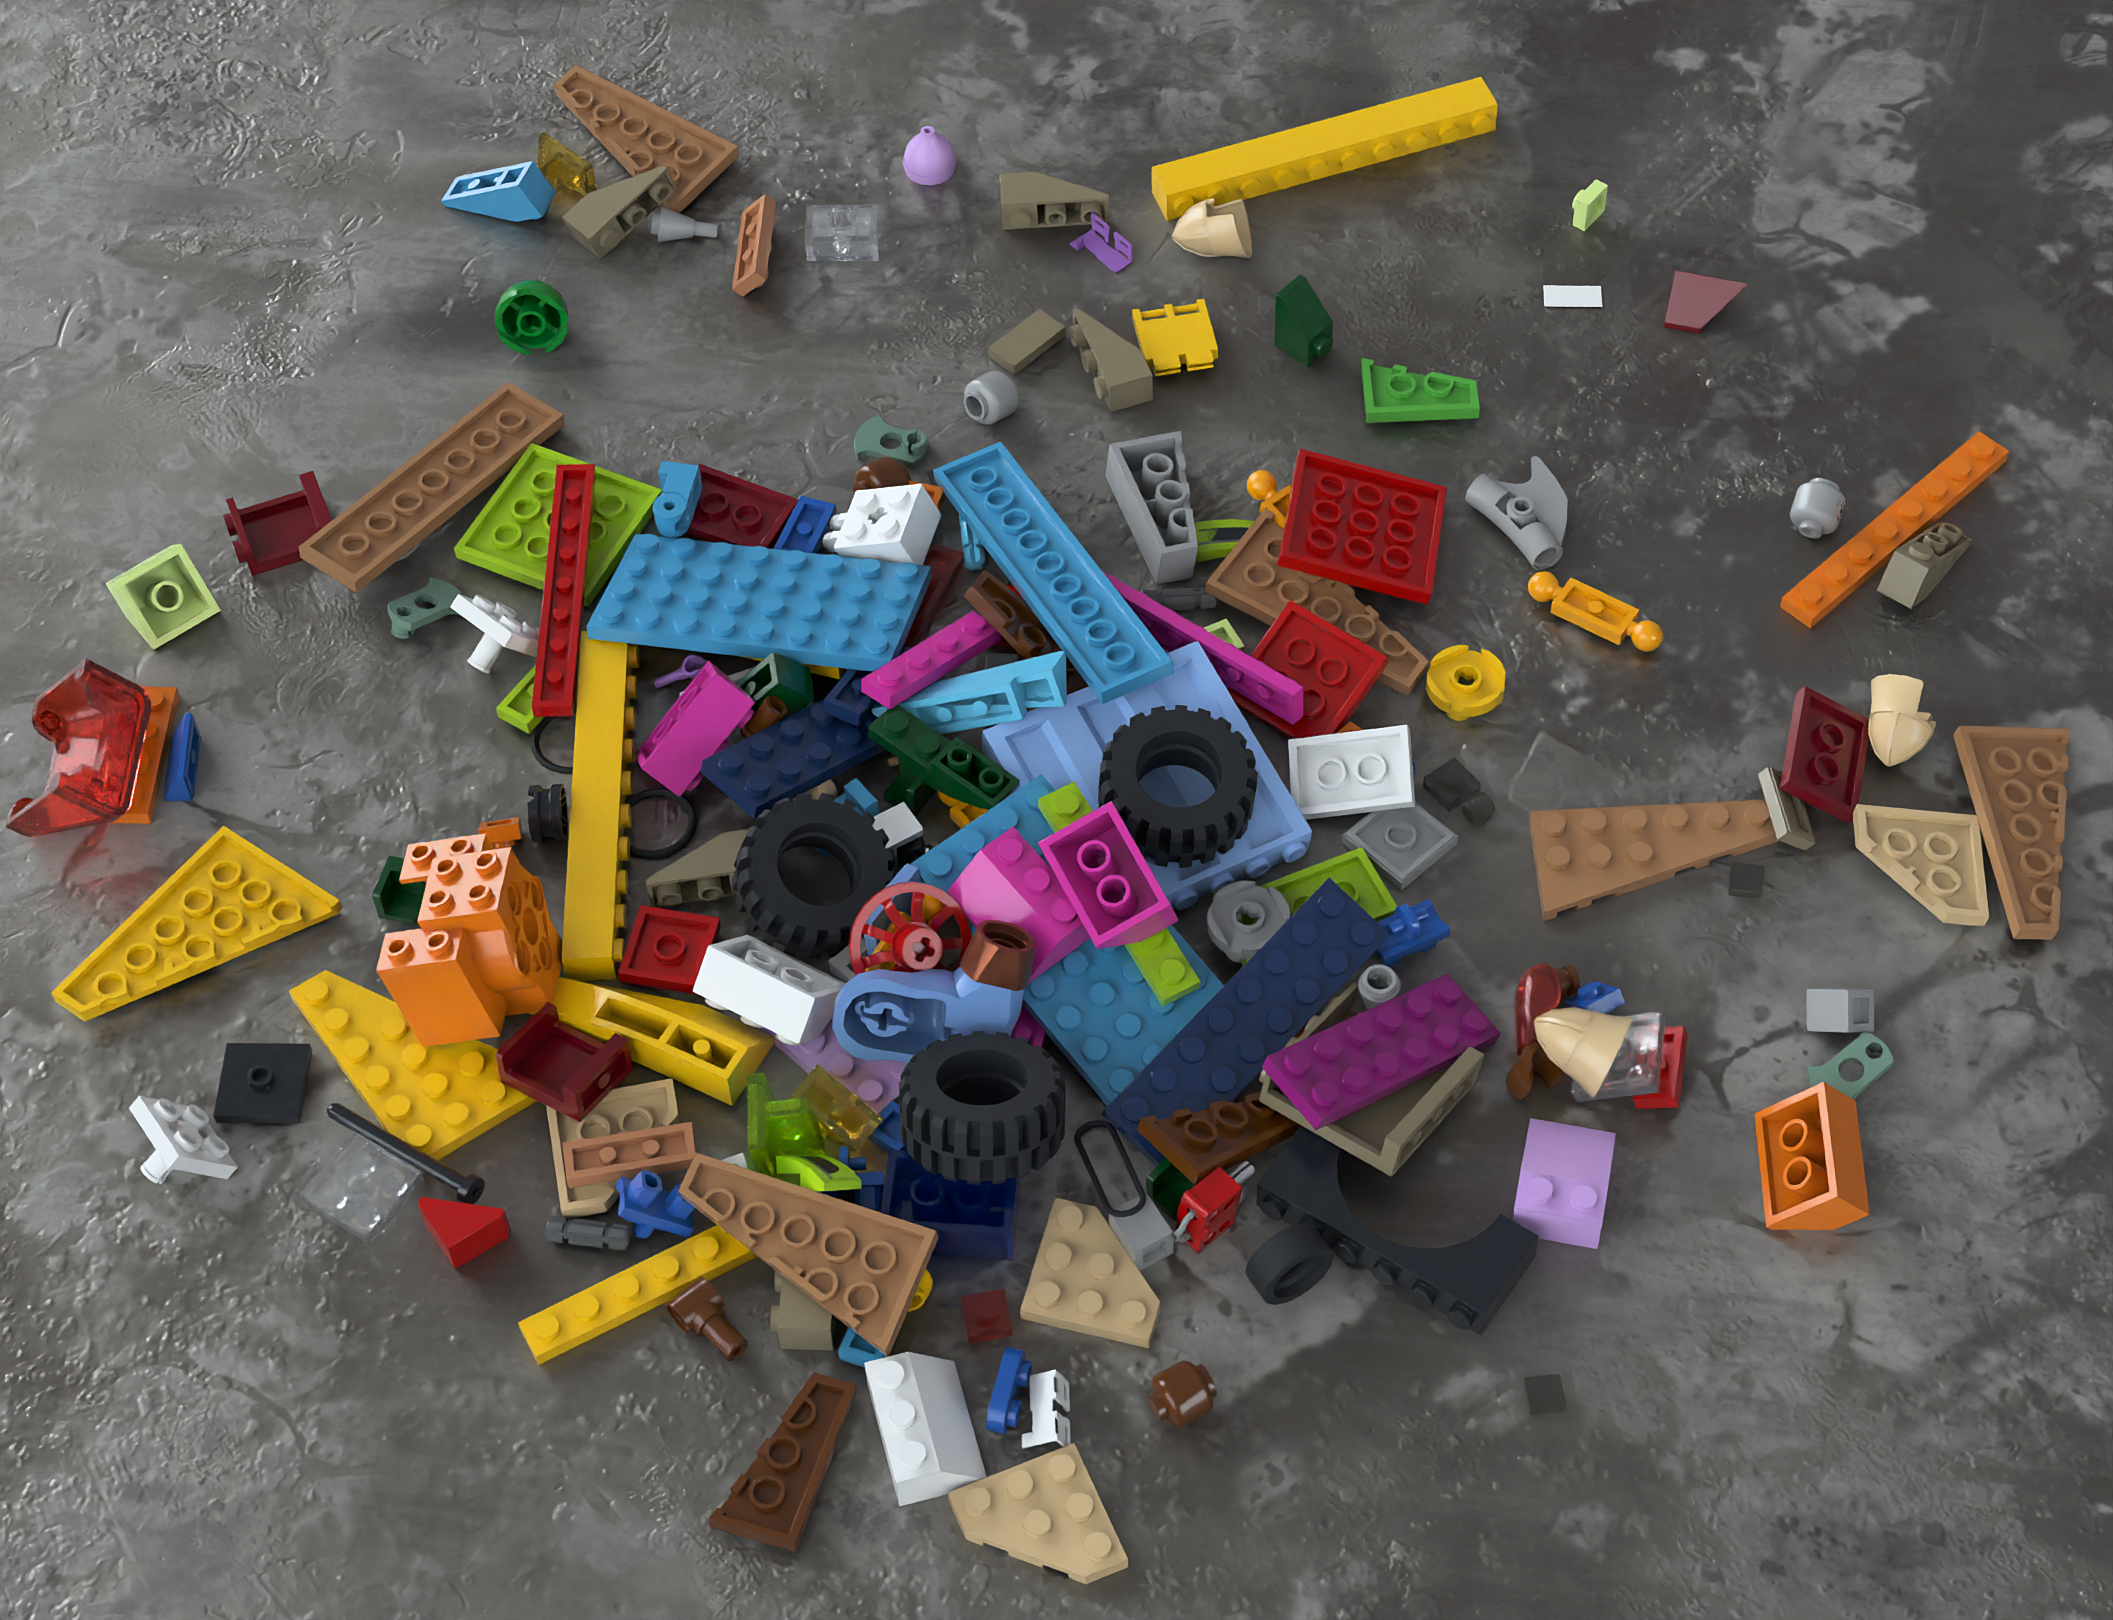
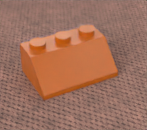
M1822 1082L1754 1113L1767 1228L1771 1230H1835L1870 1215L1855 1100L1829 1084Z

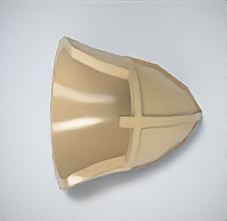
M1214 198L1203 200L1187 210L1178 220L1172 234V239L1184 250L1200 256L1251 258L1252 255L1250 225L1243 199L1214 207L1212 205L1214 204Z
M1895 674L1879 675L1871 680L1872 703L1868 735L1875 755L1885 766L1890 767L1907 761L1923 749L1929 739L1932 738L1936 721H1932L1933 716L1930 713L1917 712L1924 684L1922 680Z
M1572 1007L1552 1009L1536 1017L1534 1027L1537 1040L1548 1058L1594 1098L1623 1043L1633 1018L1613 1016L1594 1010L1589 1011Z

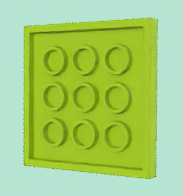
M531 443L454 547L456 558L544 590L556 465L589 463ZM595 466L596 483L584 606L587 607L590 606L622 560L634 535L640 534L653 516V503L656 498L662 495V489Z

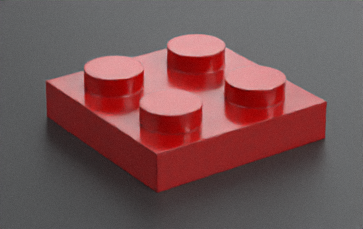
M640 905L618 971L619 981L699 995L693 992V988L708 945L716 944L721 930L720 918Z

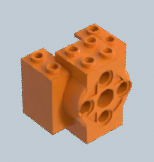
M486 833L409 844L399 881L401 884L426 881V888L417 920L421 929L386 933L376 971L420 1044L425 1047L500 1037L505 1016L538 1012L546 1003L553 1004L562 966L563 941L549 917L544 889L540 879L537 876H533L528 869L520 865L511 847L494 849Z

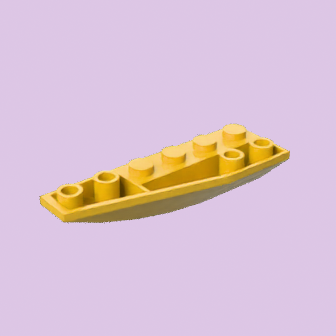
M563 977L558 978L553 1005L557 1007L560 1022L604 1044L616 1033L629 1040L632 1061L731 1106L734 1105L776 1042L775 1037L704 1005Z

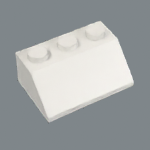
M749 935L708 945L693 992L705 997V1002L709 1006L720 1010H731L741 1015L740 1019L745 1024L757 1028L765 1027L775 1032L776 1038L781 1042L797 1046L819 1037L832 1019L835 999L842 986L846 983Z
M905 1352L864 1363L868 1389L899 1506L946 1495L948 1492L987 1477L954 1361Z

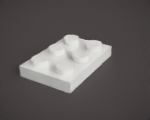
M1408 725L1288 740L1291 797L1305 820L1415 807L1411 735Z

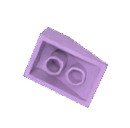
M1530 1118L1512 1221L1539 1236L1538 1239L1598 1249L1616 1133Z

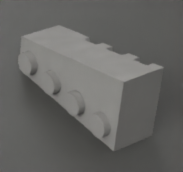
M1181 431L1109 445L1105 477L1156 585L1192 578L1198 549L1193 510L1190 508L1189 483L1186 481L1185 456L1182 454Z

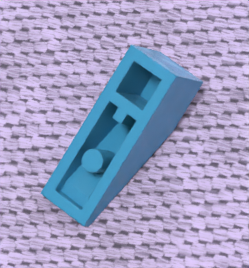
M530 161L456 177L441 202L446 207L519 222L529 219L537 220L543 217L548 212L549 205L557 192L535 163Z

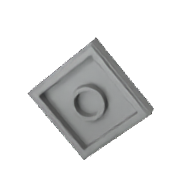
M1416 802L1415 807L1370 812L1342 835V844L1351 851L1362 847L1375 870L1400 891L1458 843V835Z

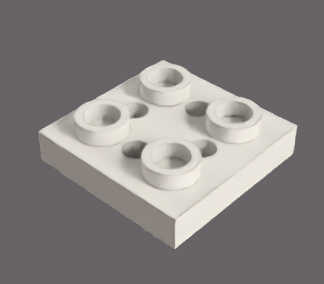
M460 594L457 595L451 608L485 632L473 654L468 658V663L478 670L489 674L491 667L504 647L537 658L540 629L524 621L521 624L514 618L517 613L500 602L493 604L477 594L474 599Z
M139 1096L129 1107L156 1149L149 1159L141 1165L142 1173L152 1182L162 1184L173 1169L228 1179L238 1168L228 1153V1145L215 1134L208 1123V1115L198 1106L173 1103L164 1098L158 1100Z

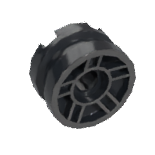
M552 784L549 789H543L541 785H530L528 796H533L534 798L527 802L531 840L533 842H541L545 840V837H553L555 841L566 840L568 834V809L564 785Z

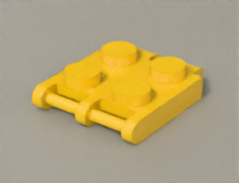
M1197 299L1195 304L1173 307L1172 304H1165L1163 309L1140 312V309H1132V320L1141 353L1149 369H1153L1155 376L1181 373V364H1186L1187 371L1213 368V359H1218V346L1204 299ZM1197 311V313L1175 316V314ZM1165 316L1164 318L1151 319V320H1145V321L1142 320V319H1146V318H1153V317Z

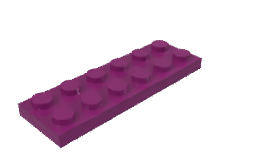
M1447 973L1267 1056L1262 1068L1311 1126L1318 1130L1454 1064L1469 1046L1481 1051L1494 1045L1501 1033Z

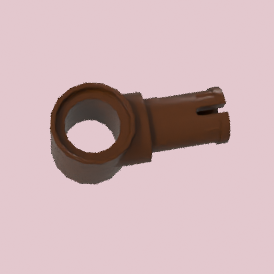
M697 1277L665 1303L669 1316L683 1332L690 1335L695 1331L699 1336H706L728 1361L739 1357L747 1348L748 1341L724 1317L725 1311L722 1309L724 1308V1302L721 1296L704 1277Z

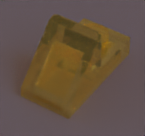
M544 132L539 135L537 167L553 188L563 182L569 189H575L583 196L597 190L593 165L547 133Z

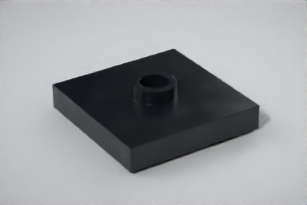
M227 1043L213 1113L216 1123L300 1124L313 1052L310 1044Z

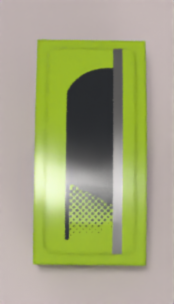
M1226 519L1194 523L1198 544L1196 563L1226 557L1254 521Z
M820 1154L776 1156L777 1174H800L801 1187L813 1191L862 1189L861 1179L855 1172L832 1157Z

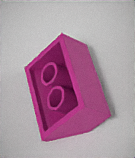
M708 661L635 752L641 769L678 797L685 790L691 792L703 778L701 773L702 760L727 748L729 741L726 738L735 727L741 729L749 721L754 713L751 707L755 702L748 693Z
M1112 801L1038 842L1097 950L1141 942L1179 921Z
M1013 826L983 847L947 891V894L958 903L967 919L975 928L983 921L999 920L1015 924L1027 930L1035 938L1037 944L1029 983L1090 939L1088 932L1054 871Z

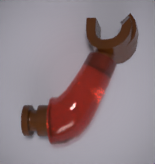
M1540 963L1530 967L1519 978L1514 993L1517 1055L1520 1057L1506 1076L1507 1089L1512 1097L1518 1100L1525 1098L1534 1082L1533 1071L1539 1073L1544 1078L1548 1088L1556 1087L1566 1075L1562 1069L1548 1058L1538 1042L1534 1020L1536 1017L1550 1011L1551 1008H1555L1559 1004L1560 998H1564L1566 995L1573 996L1578 994L1580 978L1572 965H1566L1559 969L1551 967L1548 963Z

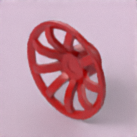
M903 882L888 886L874 894L863 905L854 920L849 940L850 961L855 975L866 972L865 969L889 961L896 963L890 971H910L911 973L928 969H944L949 971L939 962L943 950L961 949L959 961L954 970L956 971L960 967L962 957L971 941L969 923L958 903L950 895L937 887L919 882ZM914 892L911 902V921L907 922L896 909L891 897L902 893ZM925 894L937 898L946 905L933 916L928 924H925L923 919ZM880 904L897 928L894 933L865 924L871 913ZM954 915L959 925L961 938L940 939L937 934L938 929L950 916ZM861 934L890 943V949L861 958Z

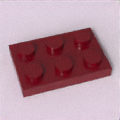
M699 464L703 488L690 527L684 534L706 542H725L733 545L762 546L773 549L799 499Z
M1804 686L1795 696L1780 789L1845 823L1853 820V812L1856 805L1859 804L1869 741V719Z

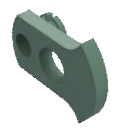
M877 415L864 422L857 430L854 438L855 454L858 460L863 457H891L911 469L916 468L924 461L929 449L928 436L923 431H920L918 434L917 429L905 430L891 426L882 420L881 415ZM887 439H897L901 442V445L895 449H886L881 444Z
M429 578V584L424 588L388 602L387 611L392 620V635L397 638L406 639L409 638V634L413 636L419 627L447 615H460L451 608V605L457 595H462V593L446 581ZM421 602H429L436 607L422 609L416 605Z
M1863 1032L1822 1066L1808 1065L1810 1085L1813 1087L1825 1082L1855 1100L1859 1094L1894 1066V1060L1889 1048L1882 1040L1870 1033ZM1867 1050L1871 1053H1880L1881 1056L1875 1059L1868 1057ZM1851 1061L1858 1062L1865 1070L1864 1075L1859 1080L1853 1082L1844 1080L1839 1074L1841 1066Z

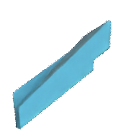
M1058 651L933 682L898 705L940 734L1023 720L1028 713L1026 708L1062 707L1067 703L1066 655L1064 651ZM877 702L873 706L872 712L875 716L880 717L888 708Z

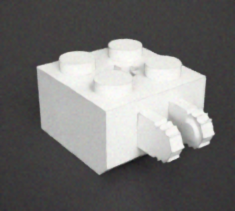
M922 484L859 490L855 492L848 513H841L831 517L829 524L833 533L829 532L824 535L822 540L823 547L829 550V552H836L842 557L872 558L879 561L909 562L915 565H923L941 513Z

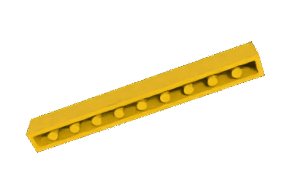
M1482 77L1474 78L1153 166L1152 194L1166 221L1182 217L1190 207L1206 199L1214 198L1213 207L1238 199L1245 200L1496 130L1498 103Z
M581 631L562 963L566 978L578 981L617 980L618 963L622 962L625 953L624 939L619 938V929H625L627 924L626 906L621 904V895L628 894L627 870H622L623 861H629L630 859L629 838L624 837V828H631L630 804H625L626 795L633 794L632 772L627 771V764L634 763L635 758L634 741L629 739V731L636 730L635 707H630L631 699H637L638 696L637 678L632 676V668H639L638 645H631L630 643L588 639L587 631Z

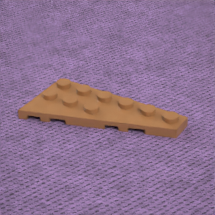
M577 65L571 68L554 84L555 95L632 176L663 165L668 169L677 190L660 206L680 213L739 157L737 145Z
M1265 507L1207 580L1205 592L1272 626L1290 600L1387 656L1389 664L1377 681L1408 697L1427 671L1429 661L1398 631H1391L1379 620V613L1370 605L1365 607L1355 597V591L1348 584L1277 566L1283 528L1274 521L1275 516Z
M1959 726L1953 737L2013 939L2052 940L2059 931L2061 890L2058 888L2059 873L2063 867V856H2060V848L2064 840L2067 789L2064 787L2065 772L2069 764V757L2066 756V746L2070 740L2071 729Z
M1765 799L1530 811L1529 817L1543 921L1557 917V912L1575 906L1578 910L1590 906L1592 900L1610 894L1617 897L1675 877V872L1692 866L1695 870L1708 866L1710 860L1727 854L1734 857L1778 842Z
M696 1152L679 1188L682 1198L886 1357H889L939 1236L937 1232Z

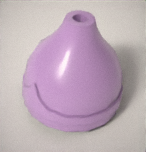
M931 126L922 127L920 133L914 136L906 146L903 166L906 175L918 184H941L950 179L955 173L957 159L952 144L944 135L937 133Z

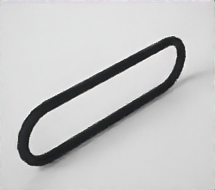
M1094 1120L1083 1124L1077 1129L1074 1140L1104 1209L1108 1214L1115 1217H1128L1138 1213L1146 1203V1194L1115 1127L1104 1120ZM1099 1126L1105 1127L1110 1131L1140 1197L1139 1203L1129 1210L1118 1211L1110 1206L1081 1142V1135L1087 1129Z

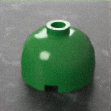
M525 280L513 284L503 292L495 310V325L498 329V336L511 350L524 355L531 354L530 349L546 348L545 353L554 350L563 342L568 331V309L562 295L551 285L539 280Z

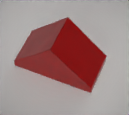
M426 1197L419 1198L418 1207L424 1224L454 1269L509 1238L511 1229L505 1210L502 1208Z

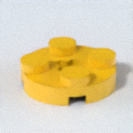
M1456 645L1440 651L1432 659L1427 672L1426 691L1434 705L1445 711L1450 719L1463 721L1468 717L1483 715L1503 701L1506 672L1501 661L1490 651L1481 648V653L1468 650L1469 645ZM1459 677H1464L1466 680L1474 679L1475 681L1472 685L1459 684Z

